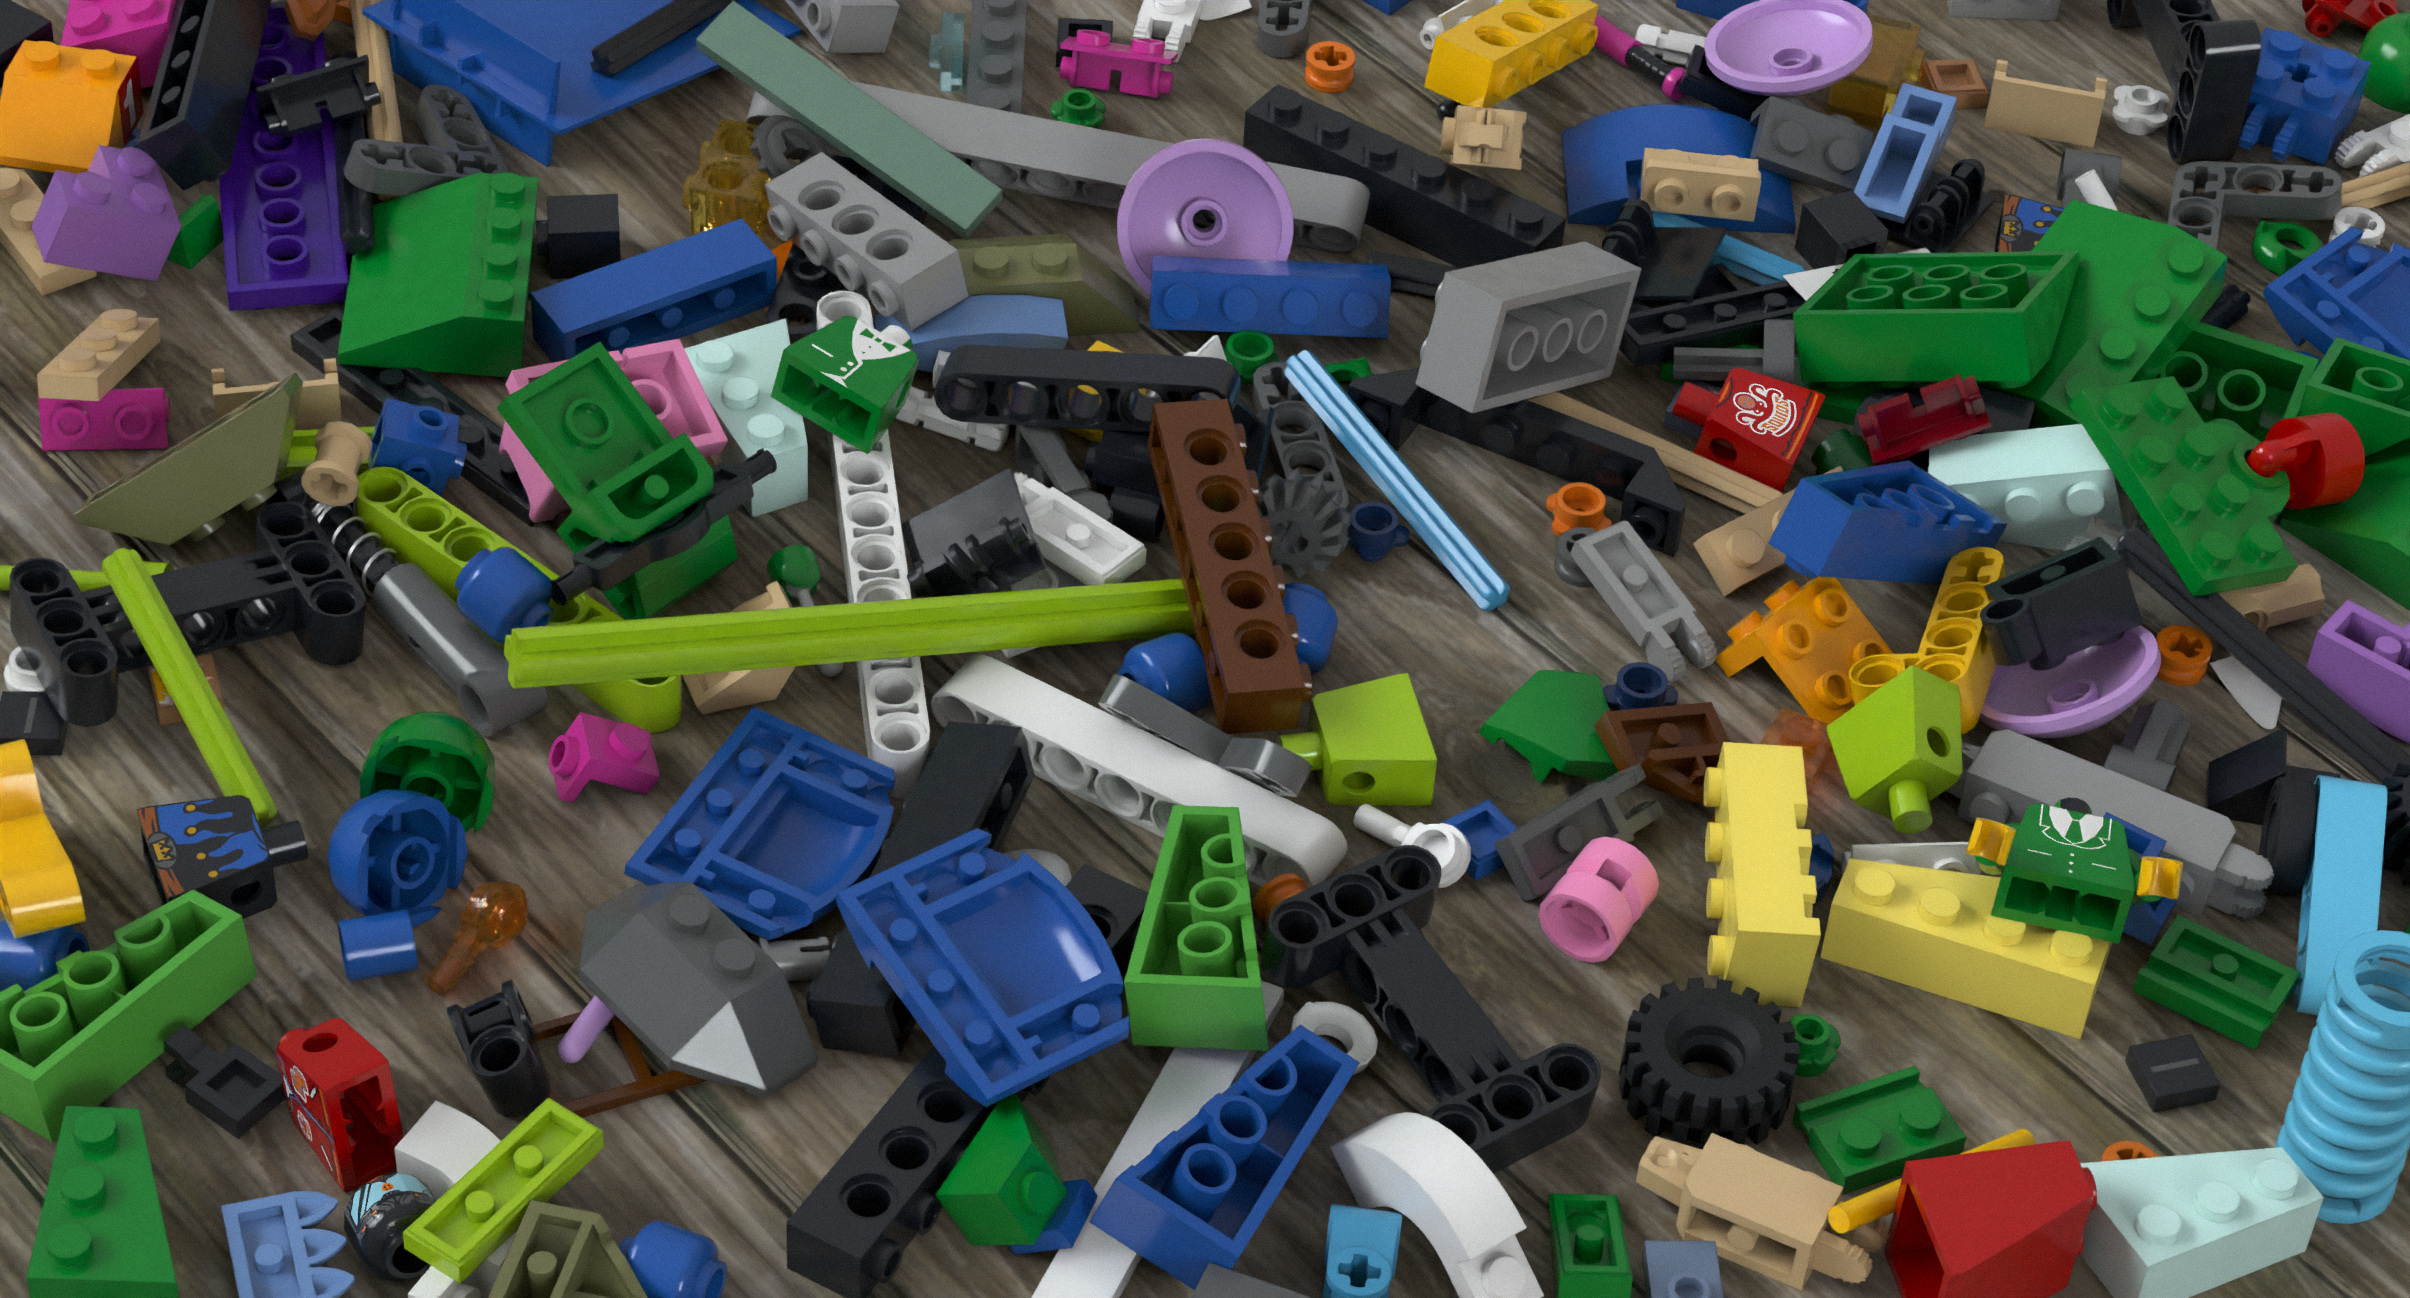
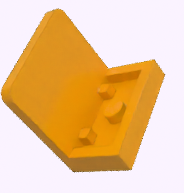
M1818 576L1802 587L1792 579L1764 600V603L1770 609L1768 613L1762 617L1757 610H1754L1726 632L1733 642L1716 656V662L1729 678L1763 656L1815 725L1821 731L1827 732L1826 726L1854 707L1849 682V670L1852 665L1871 655L1894 653L1836 578Z

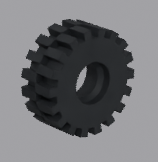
M1703 977L1688 978L1687 988L1680 991L1675 981L1662 985L1659 999L1651 992L1641 1000L1639 1011L1633 1010L1629 1018L1619 1076H1621L1619 1084L1621 1098H1629L1627 1111L1633 1119L1637 1120L1646 1115L1645 1131L1654 1137H1658L1665 1130L1672 1134L1671 1141L1685 1145L1687 1140L1700 1142L1699 1149L1704 1148L1712 1133L1738 1144H1744L1746 1136L1755 1145L1766 1140L1769 1127L1777 1130L1784 1120L1785 1111L1789 1108L1799 1059V1043H1793L1796 1031L1790 1020L1779 1023L1782 1010L1773 1001L1761 1007L1758 1005L1759 992L1746 987L1742 995L1731 992L1733 981L1723 979L1717 980L1716 988H1704ZM1691 1062H1709L1723 1067L1731 1075L1721 1078L1704 1077L1690 1071L1684 1065Z

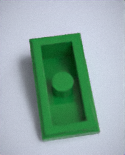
M1548 1194L1547 1206L1554 1298H1631L1633 1276L1619 1197L1616 1195Z

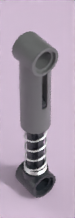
M307 466L279 478L273 483L277 492L267 499V505L275 502H293L306 507L313 513L356 581L362 582L364 591L372 597L371 603L374 611L458 695L459 702L467 719L482 736L491 737L547 707L546 687L512 688L508 680L509 663L504 656V649L461 614L458 610L457 602L423 568L411 563L400 565L396 561V551L392 548L384 549L380 545V535L376 532L368 533L365 530V520L360 516L353 517V502L344 506H331L312 499L301 485L302 475Z

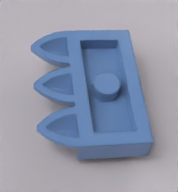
M294 1191L222 1205L223 1223L238 1298H340L355 1282L354 1275L336 1268L320 1267L341 1251L347 1243L346 1237L329 1230L314 1228L336 1209L338 1200L320 1192Z

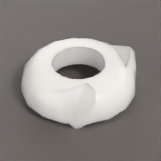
M1309 1001L1298 1011L1292 1020L1290 1033L1299 1025H1302L1316 1035H1329L1342 1041L1348 1051L1346 1054L1360 1062L1353 1075L1362 1072L1376 1054L1378 1040L1374 1028L1363 1015L1349 1006L1335 1002L1312 1003Z

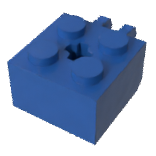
M2266 27L2260 36V60L2240 134L2239 146L2252 150L2254 145L2259 143L2272 148V158L2285 162L2290 154L2325 167L2357 116L2371 62L2354 57L2349 52L2341 49H2330L2301 39L2292 32L2278 31Z

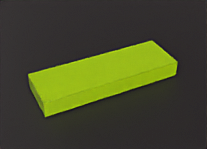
M547 1098L403 1232L404 1249L461 1284L518 1230L531 1200L545 1203L549 1201L605 1147L604 1131L552 1099Z

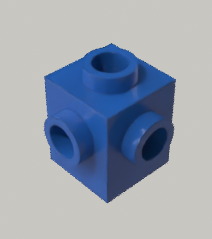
M386 398L371 438L372 451L368 459V470L382 466L396 468L405 472L441 497L448 478H459L466 457L467 444L458 441L459 416L445 413L432 406H418Z

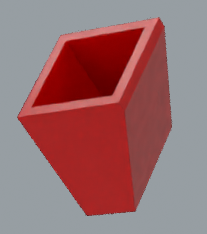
M2070 1140L1906 1161L1889 1228V1237L1884 1249V1255L1901 1298H2049L2067 1287L2076 1256L2081 1255L2083 1252V1231L2089 1211L2094 1210L2097 1203V1189L2093 1174L2089 1168L2081 1167Z

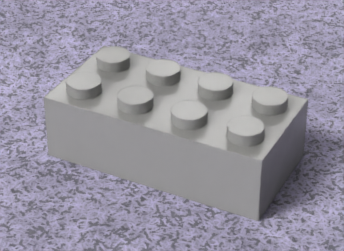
M1584 241L1445 272L1444 279L1435 294L1436 309L1429 335L1420 350L1421 365L1415 384L1470 413H1476L1611 377L1641 268Z

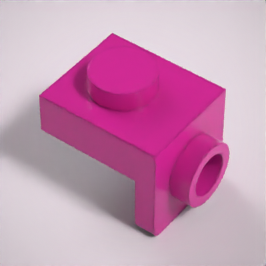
M583 712L579 713L565 735L557 737L549 754V769L554 776L558 798L570 803L575 801L590 779L648 794L660 778L648 730L640 729L630 723H619Z

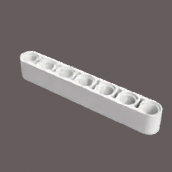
M983 654L972 656L932 697V713L944 729L948 722L1022 727L1035 776L1162 838L1165 836L1173 805L1239 807L1248 880L1262 887L1274 877L1285 873H1295L1301 876L1308 888H1311L1325 881L1344 859L1348 851L1347 841L1341 830L1325 817L992 657Z

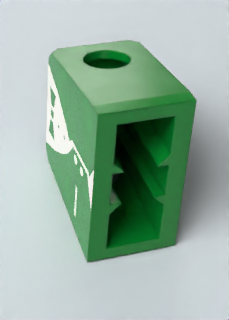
M844 316L783 350L771 397L864 453L869 454L903 408L908 398L919 360L916 353L912 351L913 345L910 336L901 327L889 325L879 332L855 317Z

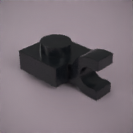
M185 1025L164 1041V1051L175 1058L165 1068L166 1077L185 1088L186 1102L237 1139L286 1099L281 1074L237 1043H234L220 1055L208 1047L196 1033Z

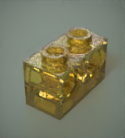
M722 118L713 139L704 140L699 155V168L695 175L688 174L682 193V206L685 209H690L691 234H698L742 218L761 239L769 222L767 211L771 207L765 184L770 182L771 178L767 173L756 170L760 159L754 156L749 149L755 141L752 131L759 125Z

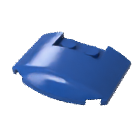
M1652 104L1613 110L1592 117L1574 127L1562 130L1561 141L1568 224L1611 226L1613 223L1618 222V212L1621 206L1628 201L1640 199L1642 162L1645 148L1676 149L1683 152L1720 156L1733 155L1739 158L1750 159L1757 127L1750 125L1748 120L1715 109L1679 104ZM1758 167V171L1761 172V186L1754 222L1677 214L1707 227L1726 228V231L1795 234L1796 229L1790 178Z
M2351 227L2268 284L2263 292L2272 312L2297 347L2308 341L2325 355L2334 339L2338 337L2410 360V250L2395 242L2389 253L2378 248L2360 244L2358 241L2361 239L2364 230Z
M753 707L627 862L624 874L647 885L666 882H692L738 927L766 940H772L784 934L798 931L837 906V892L861 882L878 859L881 845L888 836L893 817L894 806H890L888 790H893L894 770Z
M976 828L837 892L836 903L869 970L877 966L946 1061L944 1073L973 1099L987 1107L1127 1038L1129 1034V1016L1122 1019L1120 993H1122L1124 984L1118 965L1104 936L1086 909L1053 874L1024 852L1019 861H1016L1011 857L986 848L991 842L992 834Z

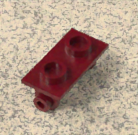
M1959 373L1952 378L1920 388L1925 405L1913 408L1908 393L1874 405H1867L1868 412L1857 415L1864 438L1867 440L1874 466L1887 464L1895 460H1903L1921 451L1953 440H1961L1971 434L1991 428L1985 404L1974 375L1962 379Z

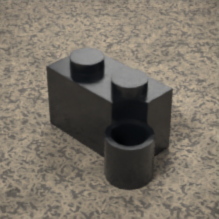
M1104 430L1102 440L1100 442L1092 441L1085 460L1084 472L1089 478H1092L1093 482H1097V491L1112 494L1109 507H1112V524L1135 539L1156 543L1164 525L1165 513L1147 446L1150 432Z
M2097 537L1984 586L1989 604L1981 610L1980 618L1995 662L2002 666H2014L2029 661L2030 667L2033 670H2049L2062 664L2069 655L2093 645L2102 646L2113 643L2123 637L2125 631L2143 624L2123 559L2101 537Z

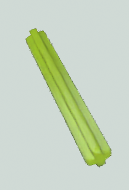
M125 547L115 550L112 555L102 561L103 573L224 796L242 795L249 798L260 828H264L277 817V807L140 555L134 549L128 550Z

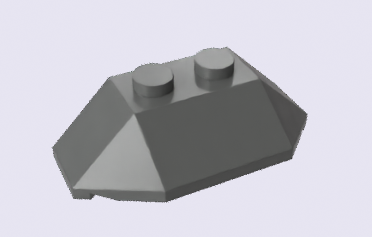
M666 882L654 885L638 883L585 914L579 979L668 1068L717 1084L745 1087V1093L766 1098L816 1067L818 1057L783 970L692 882Z

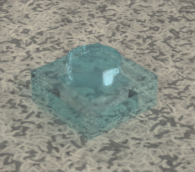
M942 12L941 35L930 34L929 68H940V91L962 92L965 13Z

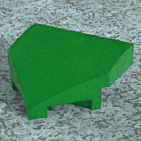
M1539 670L1482 725L1478 732L1493 745L1501 739L1504 740L1506 747H1513L1527 758L1533 778L1540 784L1547 779L1553 768L1561 773L1600 781L1619 772L1594 727L1603 713L1610 711L1599 677L1596 675L1560 670Z

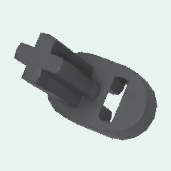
M1765 319L1763 349L1674 347L1673 380L1726 381L1731 369L1739 367L1793 384L1794 321L1792 319Z

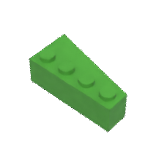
M1173 805L1124 980L1133 1045L1269 1051L1239 807Z

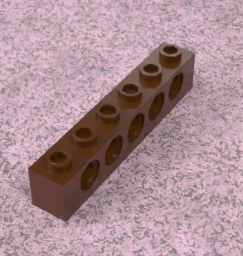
M1228 399L1155 403L1147 446L1197 643L1204 654L1206 677L1219 729L1226 734L1296 729L1302 702L1310 701L1311 672L1307 662L1299 663L1296 654L1298 648L1297 621L1294 613H1285L1283 606L1285 598L1284 573L1280 564L1272 565L1270 558L1272 549L1271 526L1268 517H1259L1257 510L1259 484L1255 470H1247L1244 462L1246 457L1244 427L1242 423L1234 424Z

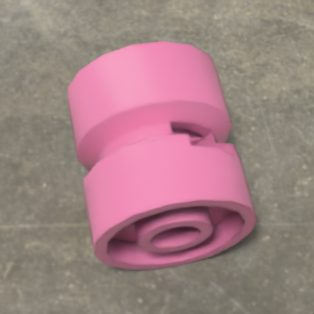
M1605 836L1592 839L1567 869V873L1556 883L1540 904L1538 916L1542 930L1557 948L1579 961L1596 963L1607 960L1630 932L1632 925L1642 916L1657 896L1659 888L1657 872L1649 859L1635 846L1621 839Z

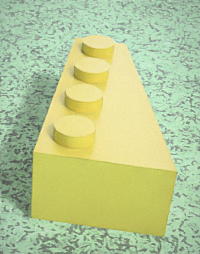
M1723 742L1717 768L1707 767L1704 778V806L1715 807V823L1708 822L1706 828L1705 861L1716 863L1717 878H1709L1706 915L1707 918L1718 919V935H1711L1709 939L1708 975L1719 976V979L1733 981L1731 992L1742 995L1746 987L1759 992L1758 1005H1766L1773 1001L1777 1006L1801 1007L1821 938L1819 918H1812L1813 904L1816 903L1817 898L1815 876L1808 875L1812 851L1811 829H1797L1804 828L1808 809L1803 750L1799 746Z
M1850 858L1831 904L1820 958L2080 1039L2113 942L1991 916L2000 877Z

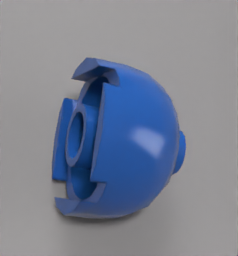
M384 789L356 801L340 817L333 830L327 855L330 877L344 902L365 916L407 909L412 928L434 918L443 908L431 905L443 897L447 887L456 890L463 878L467 845L464 827L458 817L449 814L444 803L415 791Z

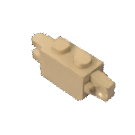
M1458 105L1454 118L1444 117L1440 154L1451 155L1450 164L1457 168L1518 173L1521 171L1522 158H1520L1523 144L1522 127L1526 124L1527 112Z
M1714 1133L1710 1135L1703 1149L1655 1136L1648 1145L1644 1155H1642L1638 1166L1636 1183L1679 1207L1676 1227L1683 1241H1716L1718 1256L1801 1291L1813 1269L1835 1279L1841 1278L1843 1282L1848 1281L1851 1284L1854 1282L1858 1284L1861 1281L1865 1282L1873 1267L1871 1264L1873 1260L1869 1258V1252L1876 1253L1877 1250L1881 1251L1889 1237V1234H1887L1889 1229L1885 1227L1886 1223L1881 1222L1880 1218L1846 1233H1837L1829 1223L1828 1212L1831 1207L1844 1202L1841 1201L1842 1186L1825 1180L1813 1172L1803 1171L1757 1152L1747 1145L1735 1143Z

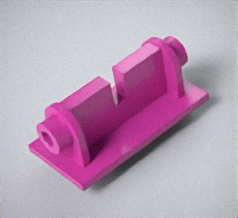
M1077 30V37L1069 36L1061 43L1060 49L1073 50L1072 57L1063 56L1060 65V78L1068 79L1070 86L1109 90L1112 70L1122 71L1119 92L1149 96L1157 99L1160 93L1169 95L1171 93L1173 72L1164 71V64L1171 65L1178 58V52L1165 51V42L1149 38H1132L1131 45L1111 43L1110 34L1106 32Z
M165 388L111 389L100 401L39 398L38 393L42 451L168 448L167 422H170L171 412L170 399L165 397Z

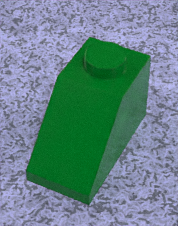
M1014 1093L997 1103L935 1196L971 1245H1034L1068 1191L1050 1141L1019 1097Z

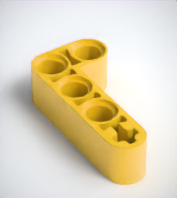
M1975 547L1961 551L1950 559L1918 652L1871 655L1859 660L1850 668L1849 682L1854 706L1909 666L1914 665L1959 687L1961 735L1966 734L1976 726L1997 664L1980 618V612L1989 604L1984 586L2007 576L2004 556L2000 551L1990 547Z
M25 739L0 744V909L15 939L77 924L86 920L74 868L44 813L33 763Z

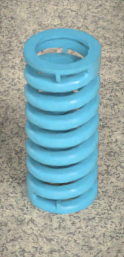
M2379 930L2362 933L2347 941L2338 952L2333 975L2329 979L2325 992V1000L2321 1003L2316 1020L2317 1025L2313 1028L2310 1037L2309 1050L2304 1055L2300 1075L2294 1086L2292 1100L2288 1104L2284 1124L2281 1126L2277 1143L2274 1147H2282L2322 1195L2348 1198L2333 1199L2323 1196L2324 1199L2317 1219L2326 1222L2353 1224L2368 1221L2381 1214L2393 1199L2399 1175L2403 1171L2407 1153L2410 1149V968L2394 962L2379 960L2381 957L2395 959L2410 965V934L2405 932ZM2368 984H2376V985L2387 986V987H2390V988H2392V989H2395V990L2400 991V992L2403 993L2404 995H2402V994H2400V993H2398V992L2392 991V990H2390V989H2387V988H2385V987L2372 986V985H2368Z

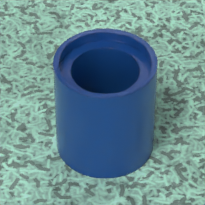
M407 909L338 921L339 940L348 982L418 969L415 940Z

